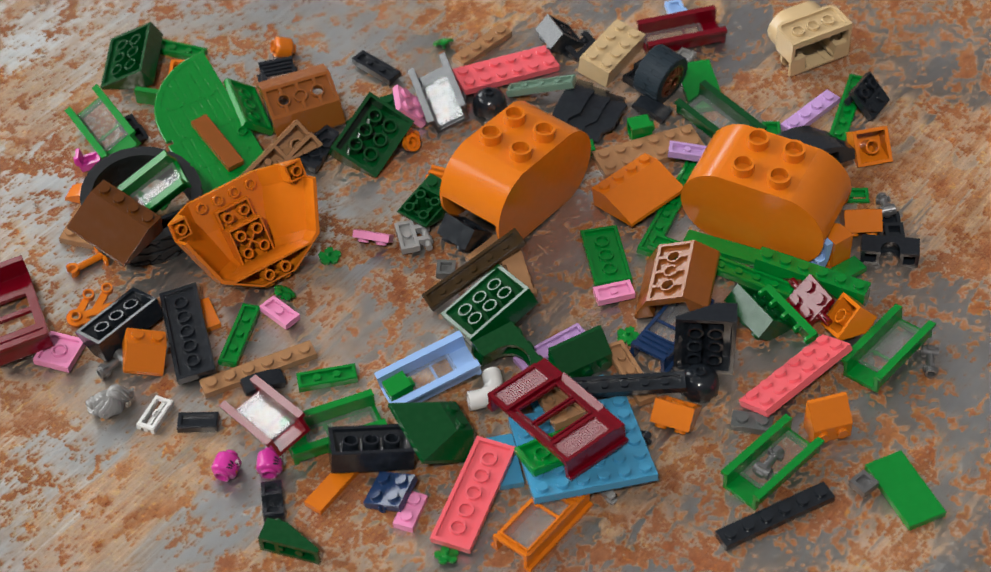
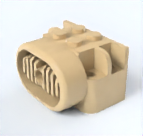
M807 1L779 12L769 24L768 36L781 54L780 62L785 66L789 65L788 76L791 77L847 56L849 54L853 23L836 6L828 5L821 7L814 1Z

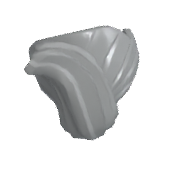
M113 384L108 389L102 390L85 401L87 410L90 414L103 419L118 415L123 411L124 403L129 402L134 397V388L132 387L128 390L122 385Z

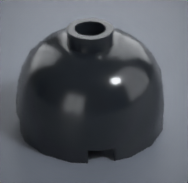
M495 87L480 89L474 95L472 102L474 115L479 119L480 117L486 118V121H490L507 107L504 93Z
M696 363L684 370L686 392H681L680 394L687 397L688 401L702 404L710 402L711 398L718 395L719 378L712 367L707 364Z

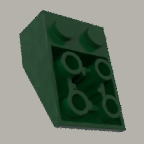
M430 173L397 210V213L424 228H428L444 219L447 212L442 208L440 202L442 179Z

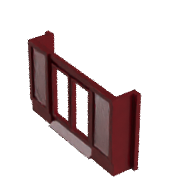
M22 255L0 262V305L26 296L29 307L0 317V324L30 313L33 315L35 324L0 337V366L54 346Z
M545 358L537 363H533L487 393L489 402L487 408L491 412L498 408L503 410L564 463L565 476L570 481L629 442L625 435V424L572 378L562 373ZM555 387H558L568 396L567 399L534 421H531L520 411ZM574 402L588 412L553 437H550L539 428L540 425Z

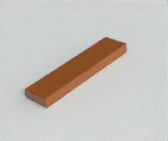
M207 114L191 121V126L228 172L244 164L242 157Z

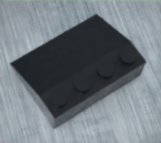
M714 303L676 316L673 371H684L692 364L702 363L712 367L716 373L733 374L738 303Z

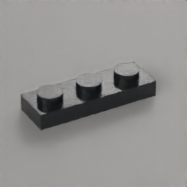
M364 50L351 59L353 65L388 85H391L401 77V71Z

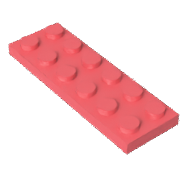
M546 45L461 66L452 69L461 91L469 95L478 92L484 87L496 88L560 71V65L546 48Z
M822 334L740 398L739 403L741 407L769 417L852 351L851 344Z
M480 436L476 437L430 536L432 543L468 554L471 553L515 455V446Z

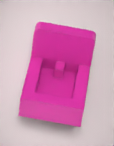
M80 148L75 149L74 163L77 167H80L82 172L91 170L96 163L102 160L96 151L83 155Z

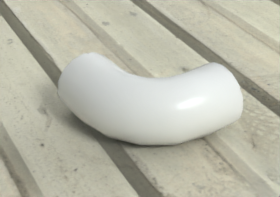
M490 367L485 369L481 374L484 383L483 387L466 392L469 411L487 407L489 404L487 393L503 384V377L499 368Z

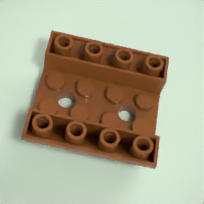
M324 64L257 83L261 98L264 99L272 120L276 138L295 120H298L309 133L312 132L313 134L326 125L332 128L346 125L340 98L330 72ZM319 88L322 90V93L317 95L313 93V90ZM283 98L289 101L285 105L279 103Z
M696 240L658 245L647 260L634 315L635 319L654 317L656 305L685 302L689 311L710 305L720 252Z

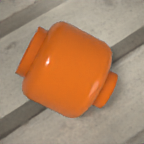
M277 36L271 41L270 53L275 58L292 56V54L296 53V45L291 38Z

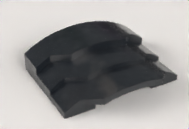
M577 78L574 88L565 89L552 115L584 131L590 139H593L594 144L598 145L604 134L614 129L620 116L627 108L626 98L612 94L608 90L594 87L592 82Z
M806 125L794 127L777 134L820 148L832 155L840 163L855 159V149L846 141L832 136L828 131Z

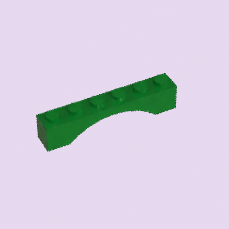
M763 246L755 258L754 269L781 279H791L794 277L797 280L804 281L809 274H812L837 299L843 292L864 306L869 299L871 282Z

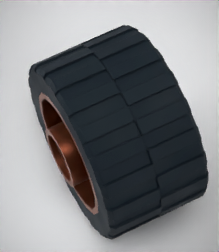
M663 44L653 47L645 55L636 70L633 81L634 89L657 102H666L676 93L684 80L688 68L687 59Z

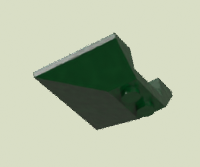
M456 401L388 404L390 411L422 464L461 463L466 461L474 443V430Z

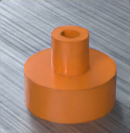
M407 134L402 139V146L407 152H414L420 148L421 141L418 135Z

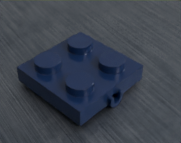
M380 471L363 504L365 508L376 509L381 513H386V511L402 512L418 479L415 474Z

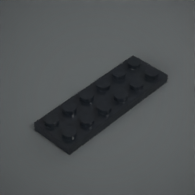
M196 282L160 293L159 296L178 384L181 385L216 374L217 370Z

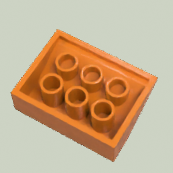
M644 153L593 186L592 194L596 207L632 227L680 195L683 185L658 159Z

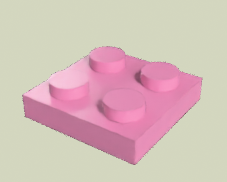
M397 84L393 87L395 108L412 119L415 125L423 128L426 125V120L418 97L411 94L408 89L402 88Z
M50 331L54 346L37 352L33 362L35 365L70 373L86 345L79 337Z

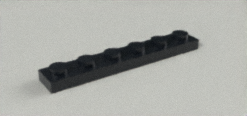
M685 371L572 378L595 398L686 392Z
M823 481L715 530V537L725 551L730 550L834 502L835 495Z

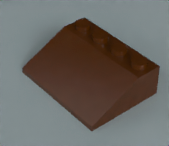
M103 180L89 193L67 225V229L125 267L163 231L161 216Z

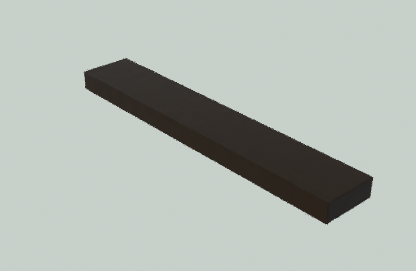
M513 228L423 293L422 297L432 311L436 310L493 269L497 264H500L525 246L526 242L516 228Z

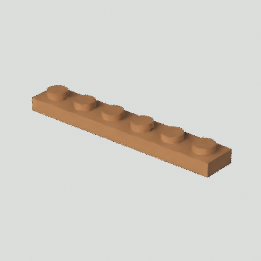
M308 340L200 379L199 384L206 399L241 387L240 379L270 369L280 368L281 371H285L318 359L317 353L311 341Z

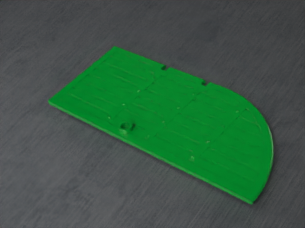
M203 51L181 62L166 76L155 99L154 116L156 125L165 143H173L168 146L169 150L182 156L190 163V166L194 167L200 177L204 195L239 177L264 151L251 130L242 127L227 90ZM207 114L242 157L244 164L228 172L191 126V121Z

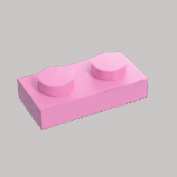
M355 229L353 230L352 237L358 238L359 242L369 243V240H374L377 245L387 246V243L393 242L394 235Z
M630 279L593 287V294L598 306L635 298V291Z
M274 295L259 306L262 313L285 330L300 320L299 313Z
M412 491L402 512H397L393 521V528L413 533L427 504L428 495Z

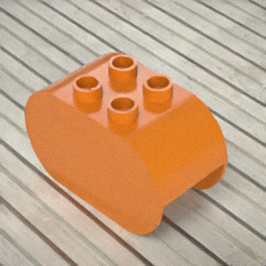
M525 101L513 102L464 140L456 149L442 177L440 185L441 206L449 214L458 215L467 210L496 226L498 239L513 228H516L524 239L563 206L577 191L585 176L590 160V138L584 131Z
M732 124L720 128L713 135L682 188L681 202L689 219L699 229L711 236L761 249L763 246L809 262L815 259L822 251L831 228L851 195L852 186L845 168L826 151L799 140H792L767 132L762 128H755L744 124Z

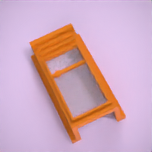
M590 494L534 504L531 497L496 534H493V542L490 546L495 550H498L502 545L507 546L523 557L524 569L532 572L593 507V503L590 502Z

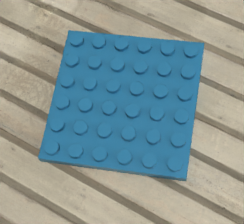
M616 396L598 401L625 424V435L629 442L574 480L570 481L565 476L564 465L533 477L521 462L534 504L658 480L657 470L627 396ZM537 411L524 415L527 416L531 421H534L535 419L543 415L544 411ZM508 417V423L516 447L535 439L511 417ZM549 420L539 426L546 434L555 431Z

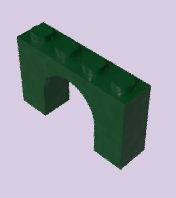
M512 321L472 342L471 353L482 367L502 356L518 357L528 367L543 359L541 355L536 353L533 344L525 339L522 330L518 326L516 327Z

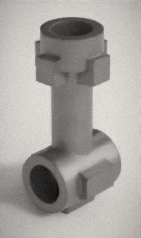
M884 192L877 194L875 200L876 204L881 205L879 209H882V217L888 218L897 214L895 204L888 203L891 201L890 196H887Z
M926 344L922 345L920 350V356L926 358L923 372H925L927 378H934L939 372V367H936L934 359H937L939 355V347Z
M118 349L114 353L113 357L115 359L107 365L100 364L96 373L101 379L111 376L110 371L120 364L123 366L122 349Z
M775 445L773 448L770 447L767 453L769 454L768 458L764 463L757 461L752 472L759 478L768 480L773 473L771 466L777 460L781 461L784 458V449L779 445Z

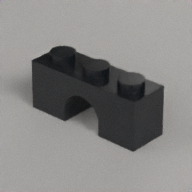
M862 234L860 261L863 264L879 265L881 256L892 255L897 258L898 267L918 268L920 238Z

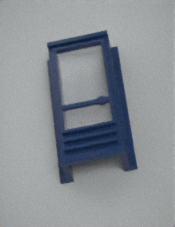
M711 298L710 305H711V304H714V302H715V300L712 299V298ZM686 303L665 304L638 337L631 342V349L629 351L632 356L635 357L641 350L661 360L660 372H671L674 359L676 316L690 312Z

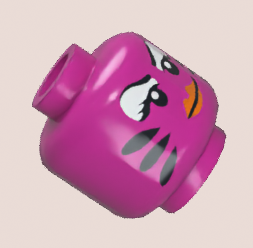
M269 447L261 450L257 454L256 471L265 479H274L280 475L283 470V454L278 457Z
M233 450L220 451L214 459L211 470L215 478L228 482L236 478L242 461Z

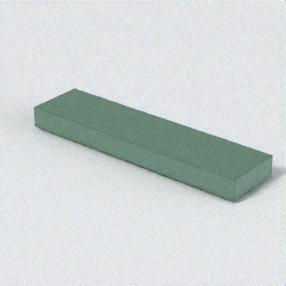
M576 74L510 83L506 95L508 98L571 89L576 84Z

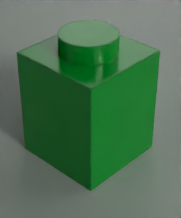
M648 114L627 118V133L630 140L652 135L653 131H655L653 120L650 121Z
M403 371L381 382L391 402L414 391L413 387L415 386L411 376L406 377Z

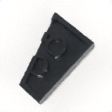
M328 125L314 134L323 145L297 157L301 159L303 167L314 174L318 172L329 155L330 148L340 135L337 130Z

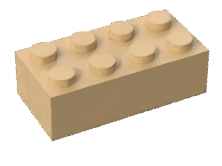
M616 19L582 54L579 59L577 72L607 87L643 49L646 34Z

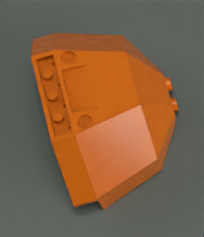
M300 158L251 170L186 203L167 225L175 243L213 281L224 285L267 288L274 285L278 279H285L291 276L293 271L297 270L320 233L316 177L306 174Z

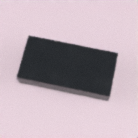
M179 412L177 432H218L219 412Z

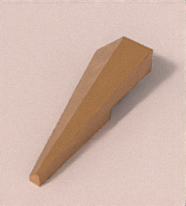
M295 120L241 175L251 170L295 159L323 144L312 132L309 133L298 120Z

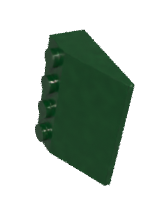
M152 22L111 38L100 86L102 90L135 89L136 86L146 87L154 84L163 34Z
M369 92L330 148L328 154L341 163L376 179L414 121Z
M497 264L446 308L441 315L456 331L460 330L464 339L472 346L473 341L511 321L514 324L517 323L539 302L529 287L501 265Z

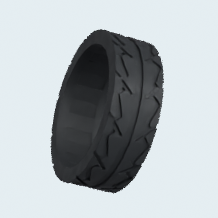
M132 147L119 150L103 158L87 173L81 185L80 204L82 205L89 193L103 180L117 187L166 149ZM167 151L169 155L178 160L192 186L184 190L183 193H185L190 201L202 196V184L194 167L190 166V163L182 156ZM171 168L157 180L172 184L178 177L173 168ZM167 226L128 265L147 266L148 264L164 263L177 257L179 254L181 255L184 251L175 243Z

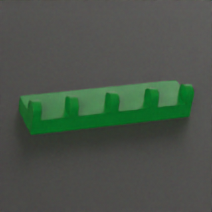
M771 284L758 291L760 297L765 296L769 301L768 306L770 308L775 307L781 313L780 318L783 321L787 319L793 326L792 330L795 333L798 332L804 338L803 342L805 344H811L816 340L818 332Z

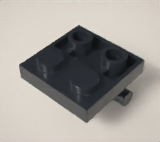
M868 72L851 89L844 103L849 106L854 101L866 119L871 121L878 115L890 98L873 74Z

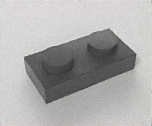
M733 409L730 430L762 435L773 425L774 416L766 417L754 412Z

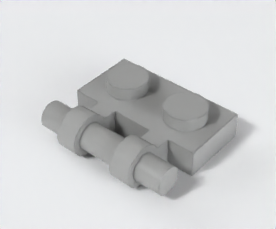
M411 220L394 223L402 255L420 251V245L425 246L428 251L433 249V239L429 235V227L424 228L419 224L414 225Z

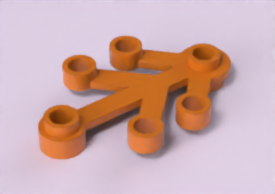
M106 282L101 285L102 292L92 309L86 310L89 302L94 300L95 295L92 289H85L82 293L83 299L77 309L68 312L66 316L67 323L75 328L81 327L91 320L89 319L90 317L96 316L113 302L104 304L108 296L113 293L111 283Z

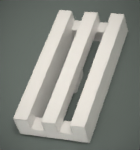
M156 395L137 422V429L141 430L143 428L144 431H151V434L155 435L174 407V401ZM152 414V417L150 418V420H149L148 423L146 424V421L148 420V418H149L150 415Z

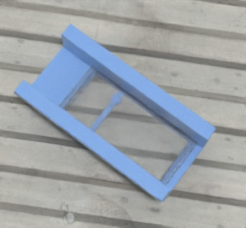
M459 330L375 372L374 375L388 403L423 402L476 374H482L478 360H474ZM403 371L406 377L410 375L415 383L414 391L391 402L381 382Z

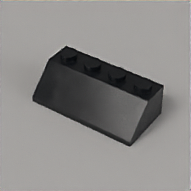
M132 287L75 333L95 356L107 362L113 358L114 353L118 349H122L126 328L147 330L163 317V312L157 298Z
M399 424L328 427L331 473L414 469L415 451Z

